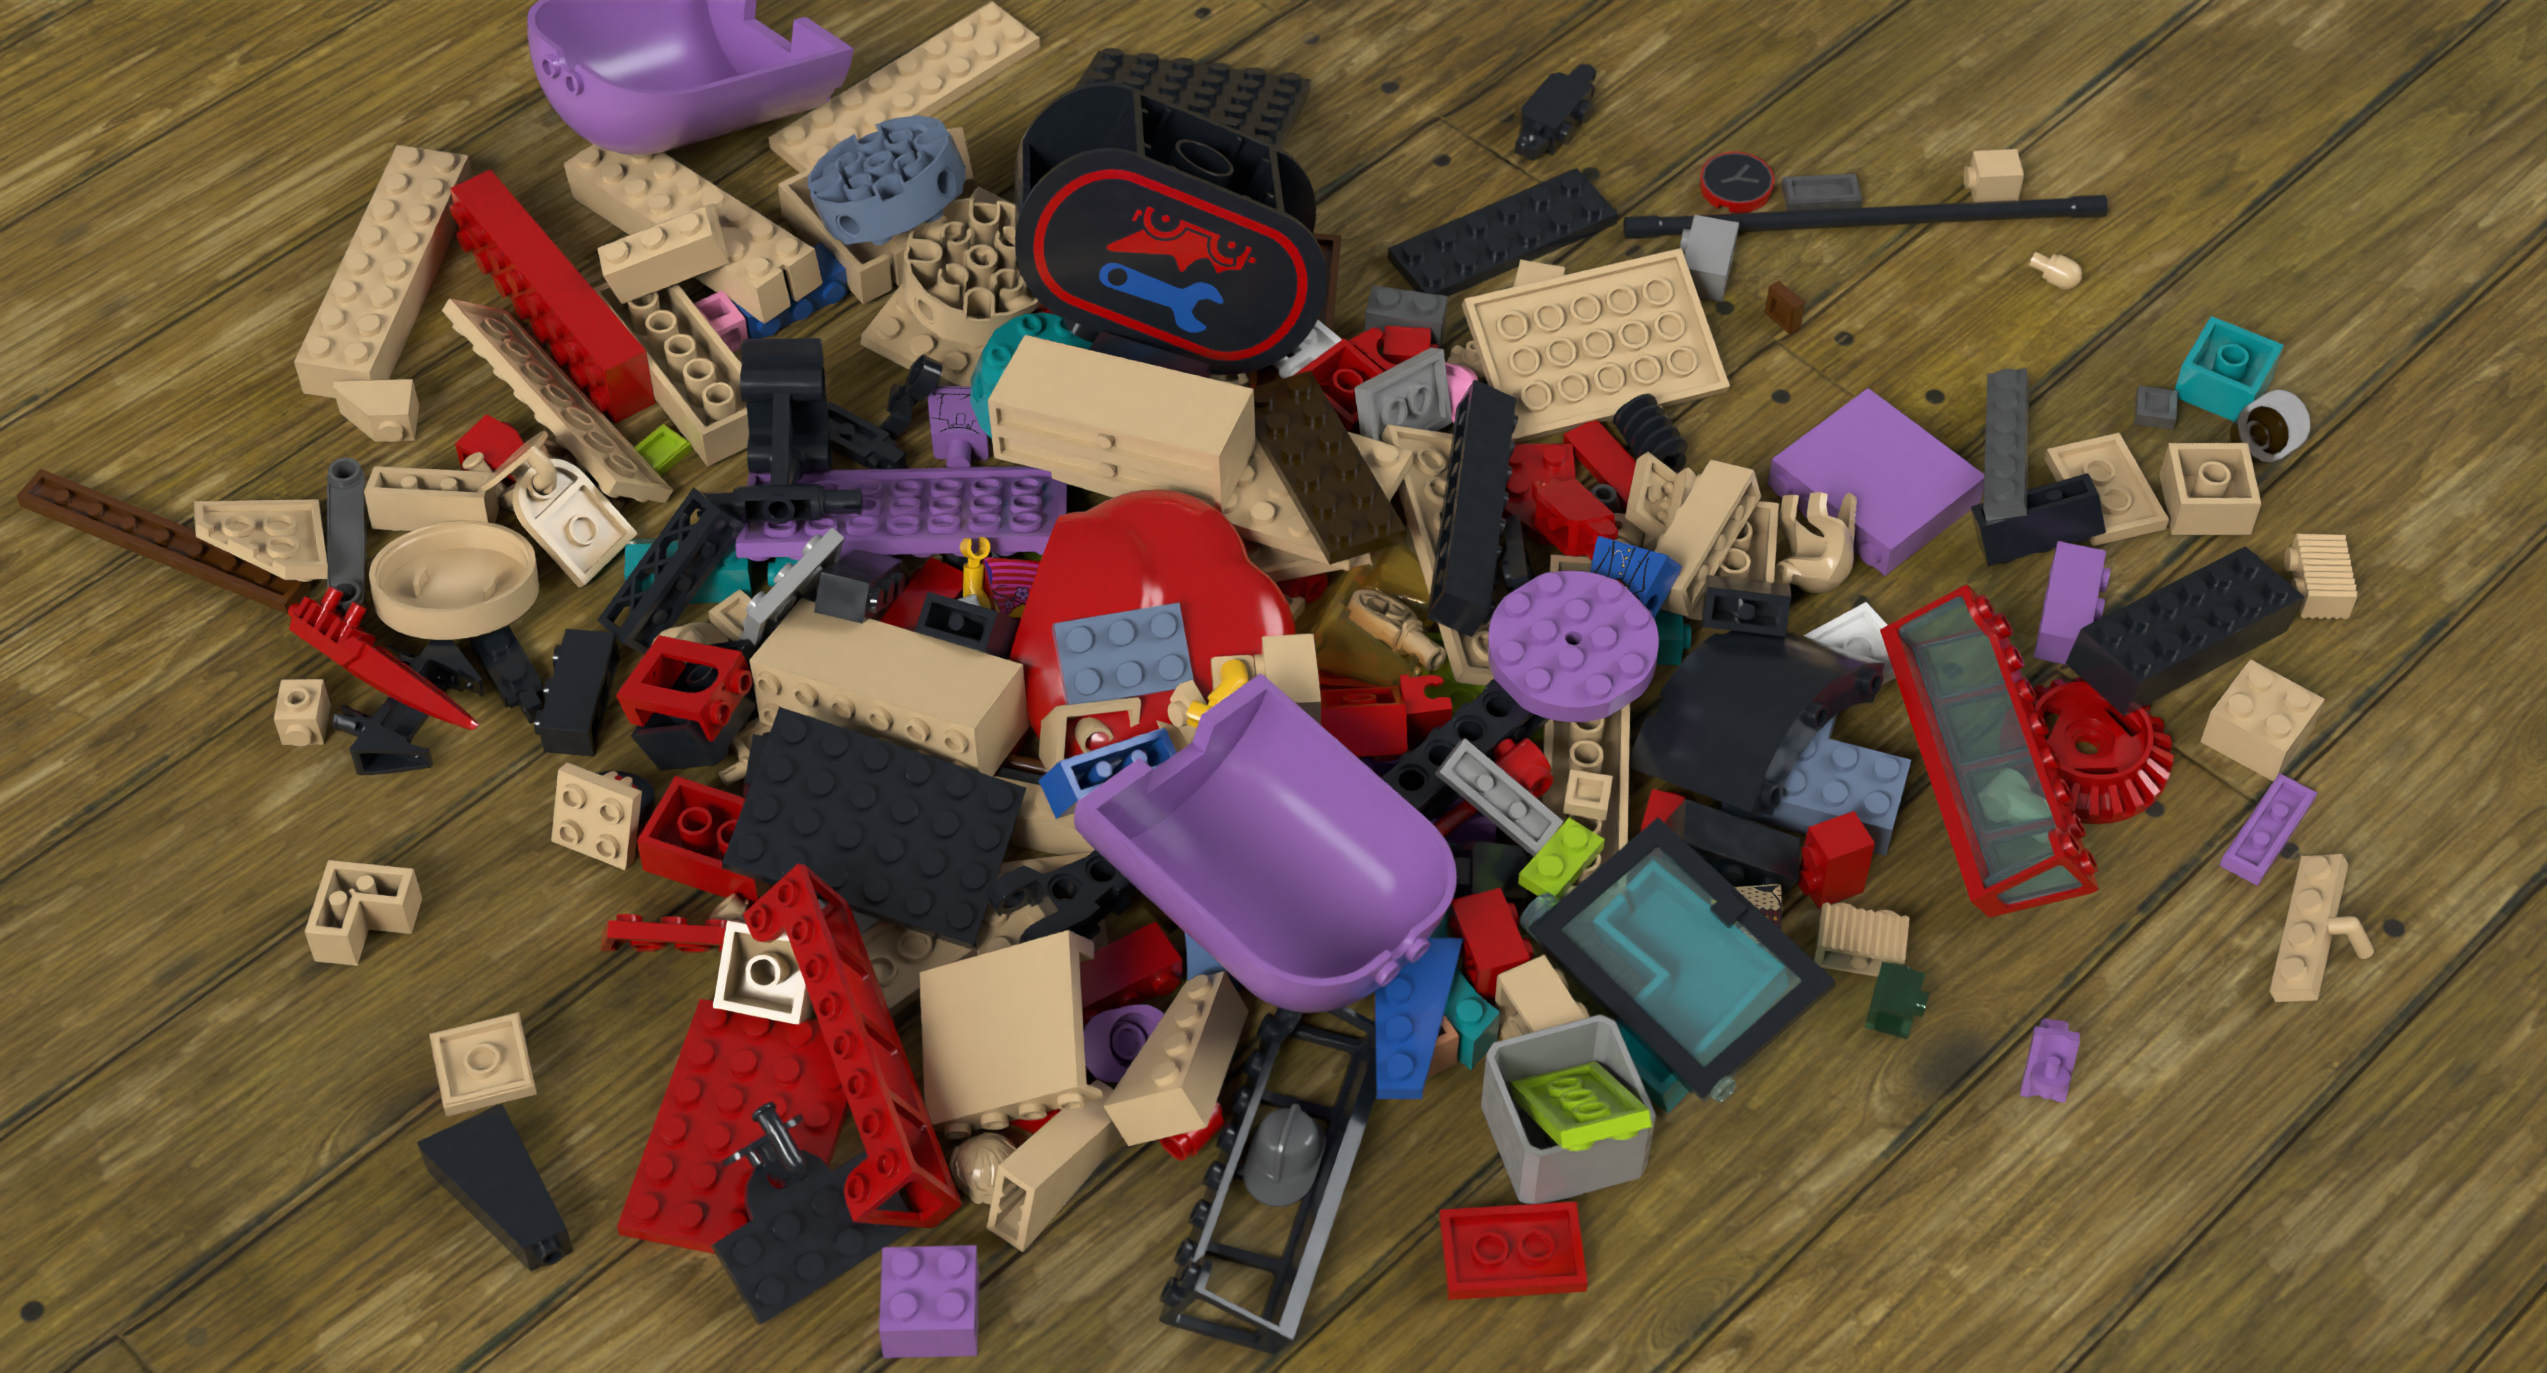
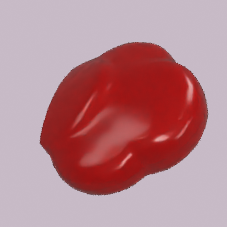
M1155 489L1125 493L1085 512H1073L1058 516L1031 586L1009 657L1010 661L1023 664L1028 721L1039 740L1041 720L1056 706L1066 705L1051 629L1054 623L1179 603L1194 683L1207 704L1209 703L1208 695L1213 691L1211 658L1251 655L1254 657V654H1262V637L1297 635L1294 617L1282 590L1249 559L1244 542L1237 530L1220 511L1194 496L1179 491ZM1175 690L1138 696L1141 701L1139 724L1132 727L1130 726L1128 710L1083 715L1067 719L1064 759L1084 754L1075 737L1076 725L1084 718L1098 719L1109 728L1113 735V739L1109 742V737L1104 732L1091 734L1085 742V747L1091 751L1158 730L1159 726L1156 720L1173 725L1168 715V706L1171 703L1170 698Z

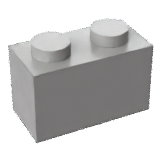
M1694 215L1691 230H1683L1680 248L1685 252L1684 257L1699 298L1718 302L1723 301L1735 252L1739 223Z

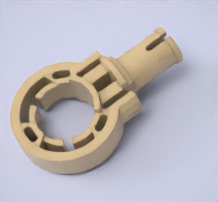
M1357 590L1353 593L1345 611L1346 618L1352 625L1362 632L1384 641L1393 648L1392 651L1396 655L1410 654L1428 671H1434L1443 664L1447 655L1446 650L1425 635L1427 632L1426 628L1422 626L1423 623L1417 619V616L1409 607L1380 592Z

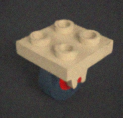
M567 762L558 769L551 841L620 869L627 870L635 861L638 826L647 822L654 811V788L647 780L636 774L609 770L594 773Z

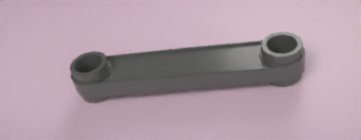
M340 458L332 462L328 468L327 589L329 586H332L344 593L336 608V611L340 612L343 617H345L352 601L367 608V504L364 495L366 480L362 467L352 458Z

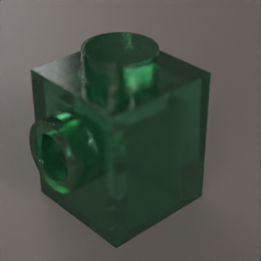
M1882 962L1865 1028L1908 1039L1914 1016L1923 1018L1929 992L1921 990L1925 973L1915 971L1905 965H1893Z

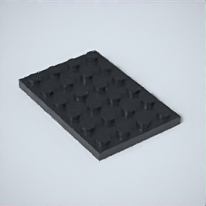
M779 707L722 861V868L775 885L797 864H804L847 901L852 911L973 950L990 899L987 891L997 879L1027 788ZM815 891L818 900L829 903Z

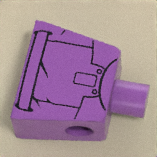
M936 386L927 396L934 457L937 459H947L946 466L948 468L970 467L971 460L985 461L990 458L993 450L992 439L981 429L970 404V387Z

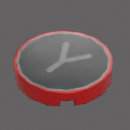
M1726 152L1710 158L1702 167L1699 187L1702 196L1717 208L1721 205L1728 207V212H1752L1763 207L1768 202L1773 190L1774 176L1771 168L1762 159L1748 153Z

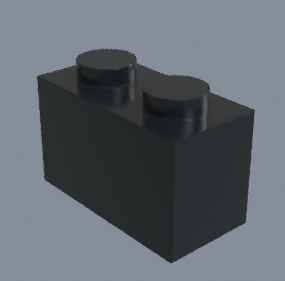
M1707 575L1702 609V627L1786 637L1791 602L1790 585Z
M927 592L915 632L1009 660L1020 621L998 611Z

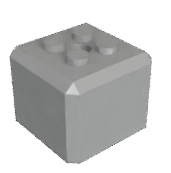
M1597 1015L1492 1044L1486 1054L1481 1108L1519 1201L1525 1204L1551 1203L1641 1178L1648 1163L1656 1114L1614 1020L1603 1015ZM1596 1061L1650 1111L1652 1127L1638 1130V1135L1633 1138L1614 1140L1610 1137L1594 1141V1146L1589 1149L1569 1151L1562 1149L1513 1099L1510 1082Z

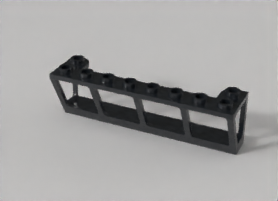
M1278 1007L1275 1014L1268 1013L1263 1018L1256 1034L1257 1037L1261 1038L1258 1049L1252 1051L1243 1069V1073L1248 1075L1245 1085L1240 1086L1230 1104V1110L1234 1111L1231 1123H1227L1224 1126L1216 1143V1147L1220 1148L1221 1151L1217 1161L1214 1160L1208 1167L1202 1184L1207 1187L1203 1199L1200 1198L1196 1202L1190 1213L1188 1223L1193 1225L1189 1238H1184L1175 1254L1174 1262L1179 1264L1175 1276L1169 1278L1160 1295V1302L1164 1303V1307L1158 1321L1166 1325L1273 1355L1293 1341L1376 1097V1038L1374 1021L1348 1007L1327 1011L1367 1033L1358 1040L1298 1024L1303 1015L1302 1012H1294ZM1287 1036L1345 1051L1350 1054V1060L1333 1108L1264 1090L1279 1046ZM1259 1103L1279 1109L1291 1108L1292 1104L1296 1103L1300 1105L1301 1111L1305 1112L1309 1117L1323 1120L1327 1124L1324 1132L1326 1137L1325 1151L1315 1182L1309 1193L1300 1200L1281 1259L1210 1241L1231 1179L1236 1178L1244 1181V1166L1237 1163ZM1204 1254L1273 1274L1274 1279L1261 1316L1205 1289L1212 1269V1261L1205 1258ZM1200 1299L1256 1327L1255 1333L1245 1332L1181 1314V1312L1195 1300Z

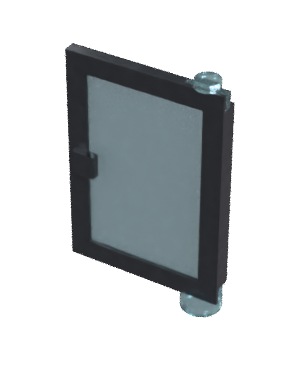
M1659 817L1562 900L1559 901L1550 892L1544 893L1530 903L1520 919V925L1541 945L1542 950L1691 1094L1694 1093L1703 1102L1710 1097L1718 1103L1725 1100L1734 1091L1737 1084L1732 1077L1836 987L1835 980Z

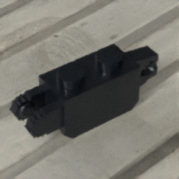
M1582 63V65L1576 66V69H1573L1569 75L1561 72L1550 74L1521 107V125L1519 137L1515 143L1516 154L1525 156L1531 161L1536 160L1544 152L1553 156L1563 144L1567 145L1571 141L1576 128L1581 122L1586 123L1589 120L1594 108V104L1591 102V98L1594 95L1592 82L1596 78V69L1591 64Z
M1480 841L1471 842L1470 844L1447 843L1456 866L1457 882L1453 896L1456 899L1501 888L1508 904L1509 900L1527 899V894L1532 893L1518 884L1519 873L1527 865V855L1522 846Z

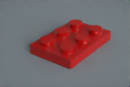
M1577 1202L1439 1210L1448 1300L1587 1291L1588 1281Z

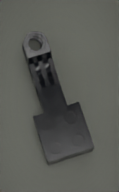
M1094 850L1087 857L1046 874L1023 865L998 878L991 884L987 894L990 898V904L999 916L1015 912L1029 904L1031 907L1038 905L1046 916L1030 925L1023 932L1019 940V944L1067 930L1091 940L1100 933V926L1097 924L1107 915L1114 912L1119 916L1131 906V901L1127 898L1136 892L1138 888L1099 852Z

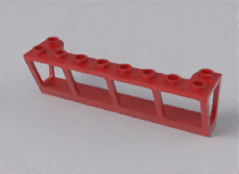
M797 864L743 913L752 938L758 942L771 943L786 931L868 1158L849 1174L844 1186L845 1199L853 1222L933 1229L962 1205L851 907L841 895L806 865ZM815 891L829 902L822 910ZM905 1185L914 1213L878 1210L877 1208Z

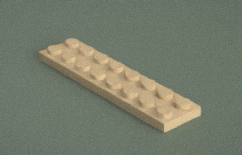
M992 1L829 100L824 105L768 137L770 149L801 173L814 167L818 160L828 151L853 134L859 140L870 133L878 131L875 124L893 118L915 115L929 117L1038 50L1040 48L1039 37Z
M451 298L448 299L442 311L453 322V329L465 336L473 344V351L485 358L494 367V374L506 381L514 389V396L534 411L535 419L554 433L556 442L575 456L577 465L595 478L599 483L598 488L604 494L613 498H619V496L630 497L646 503L648 500L666 503L673 491L672 488L507 310Z
M1388 424L1381 434L1383 442L1413 451V463L1399 485L1398 493L1430 595L1453 434ZM1498 563L1495 572L1499 574V580L1492 594V600L1496 602L1495 610L1503 598L1508 595ZM1491 619L1486 625L1481 623L1472 637L1438 623L1456 682L1486 686L1494 679L1488 662V635Z

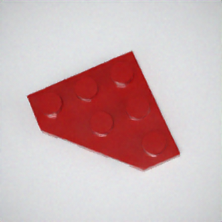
M1515 444L1514 451L1508 462V466L1512 467V473L1505 487V492L1509 493V499L1502 512V518L1519 514L1522 527L1528 531V537L1539 545H1553L1534 527L1536 502L1532 498V482H1543L1546 479L1552 478L1561 482L1576 479L1573 444Z

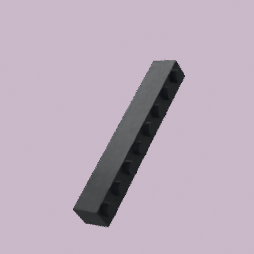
M1473 380L1456 407L1427 619L1470 637L1474 635L1481 623L1486 625L1490 621L1496 607V602L1492 600V594L1498 584L1499 574L1495 572V568L1503 549L1498 544L1506 524V520L1502 518V512L1509 499V493L1505 492V487L1512 473V467L1508 466V462L1515 448V441L1511 440L1518 423V416L1515 415L1516 398L1476 380Z

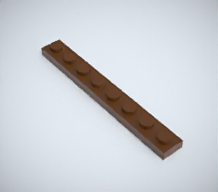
M40 469L16 496L20 506L286 614H288L289 607L294 603H298L311 587L310 581L285 580L197 538L196 532L193 529L43 469Z

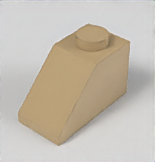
M413 379L333 382V390L340 414L375 442L415 441L419 402Z

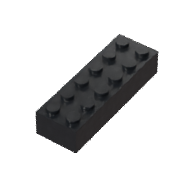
M2244 546L2081 628L2066 664L2117 711L2126 716L2287 632L2304 596L2264 563L2259 556Z

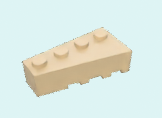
M1225 971L1208 976L1204 974L1198 975L1186 981L1103 1107L1128 1146L1207 1128L1249 1012Z

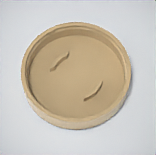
M481 521L443 522L408 532L381 549L372 561L369 570L374 608L379 618L398 632L423 639H462L497 630L522 616L532 606L539 592L536 557L530 542L510 528Z

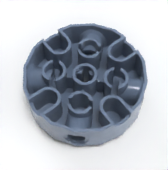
M915 115L893 118L875 124L878 131L870 133L859 140L853 134L839 142L818 160L808 176L807 186L811 192L810 198L825 229L836 240H841L846 245L870 241L874 245H882L890 241L895 235L909 231L923 222L930 223L942 217L944 214L943 208L963 192L966 173L965 164L952 135L946 130L944 124L939 119Z

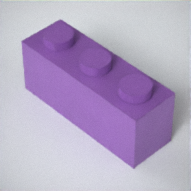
M2061 541L2057 542L2050 568L2033 658L2067 665L2066 661L2080 629L2101 619L2105 599L2098 598L2099 591L2106 592L2111 570L2103 567L2106 551Z

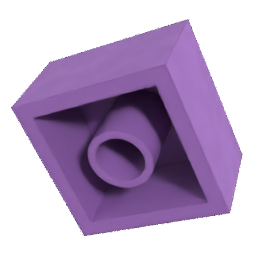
M976 1245L882 1248L879 1333L883 1358L977 1356L979 1268Z

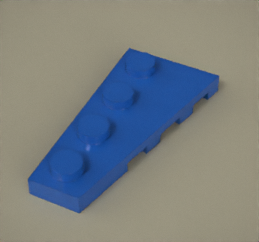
M1429 938L1430 946L1415 963L1409 961L1388 985L1381 986L1375 991L1376 1099H1422L1439 1030H1441L1447 1000L1454 982L1457 963L1461 956L1463 938Z

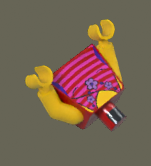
M979 537V549L973 554L971 551V538H964L960 543V551L963 556L968 558V563L964 564L963 598L975 594L980 606L998 611L1020 621L1040 561L986 557L990 552V543L985 537Z

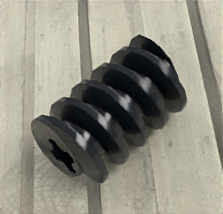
M1649 393L1641 394L1616 411L1613 417V424L1616 425L1619 433L1623 435L1626 443L1631 446L1635 456L1639 458L1649 452L1676 474L1682 470L1686 464L1687 458L1684 454L1687 451L1688 444L1683 437H1680L1677 427L1672 426L1673 423L1670 417L1665 415L1664 409L1657 404L1654 395Z

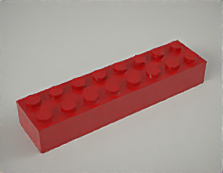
M491 169L451 187L450 190L454 204L450 205V211L454 220L459 225L460 231L456 232V237L461 248L466 253L471 251L481 272L484 275H491L500 295L503 298L508 296L512 300L513 307L520 319H527L531 323L537 339L541 343H548L557 363L560 366L566 365L569 368L577 387L581 390L585 388L590 393L592 403L601 413L605 412L616 424L656 404L646 350Z

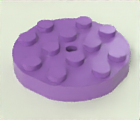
M1584 571L1547 572L1535 577L1506 595L1497 606L1489 626L1488 662L1494 679L1522 708L1544 718L1563 722L1594 721L1609 717L1640 697L1648 688L1656 670L1659 648L1658 629L1652 613L1617 580Z

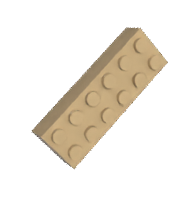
M607 282L593 288L646 350L656 401L683 436L691 443V446L707 467L746 449L749 428L746 403H743L741 399L740 372L742 364L681 287L676 283L624 304L620 303Z

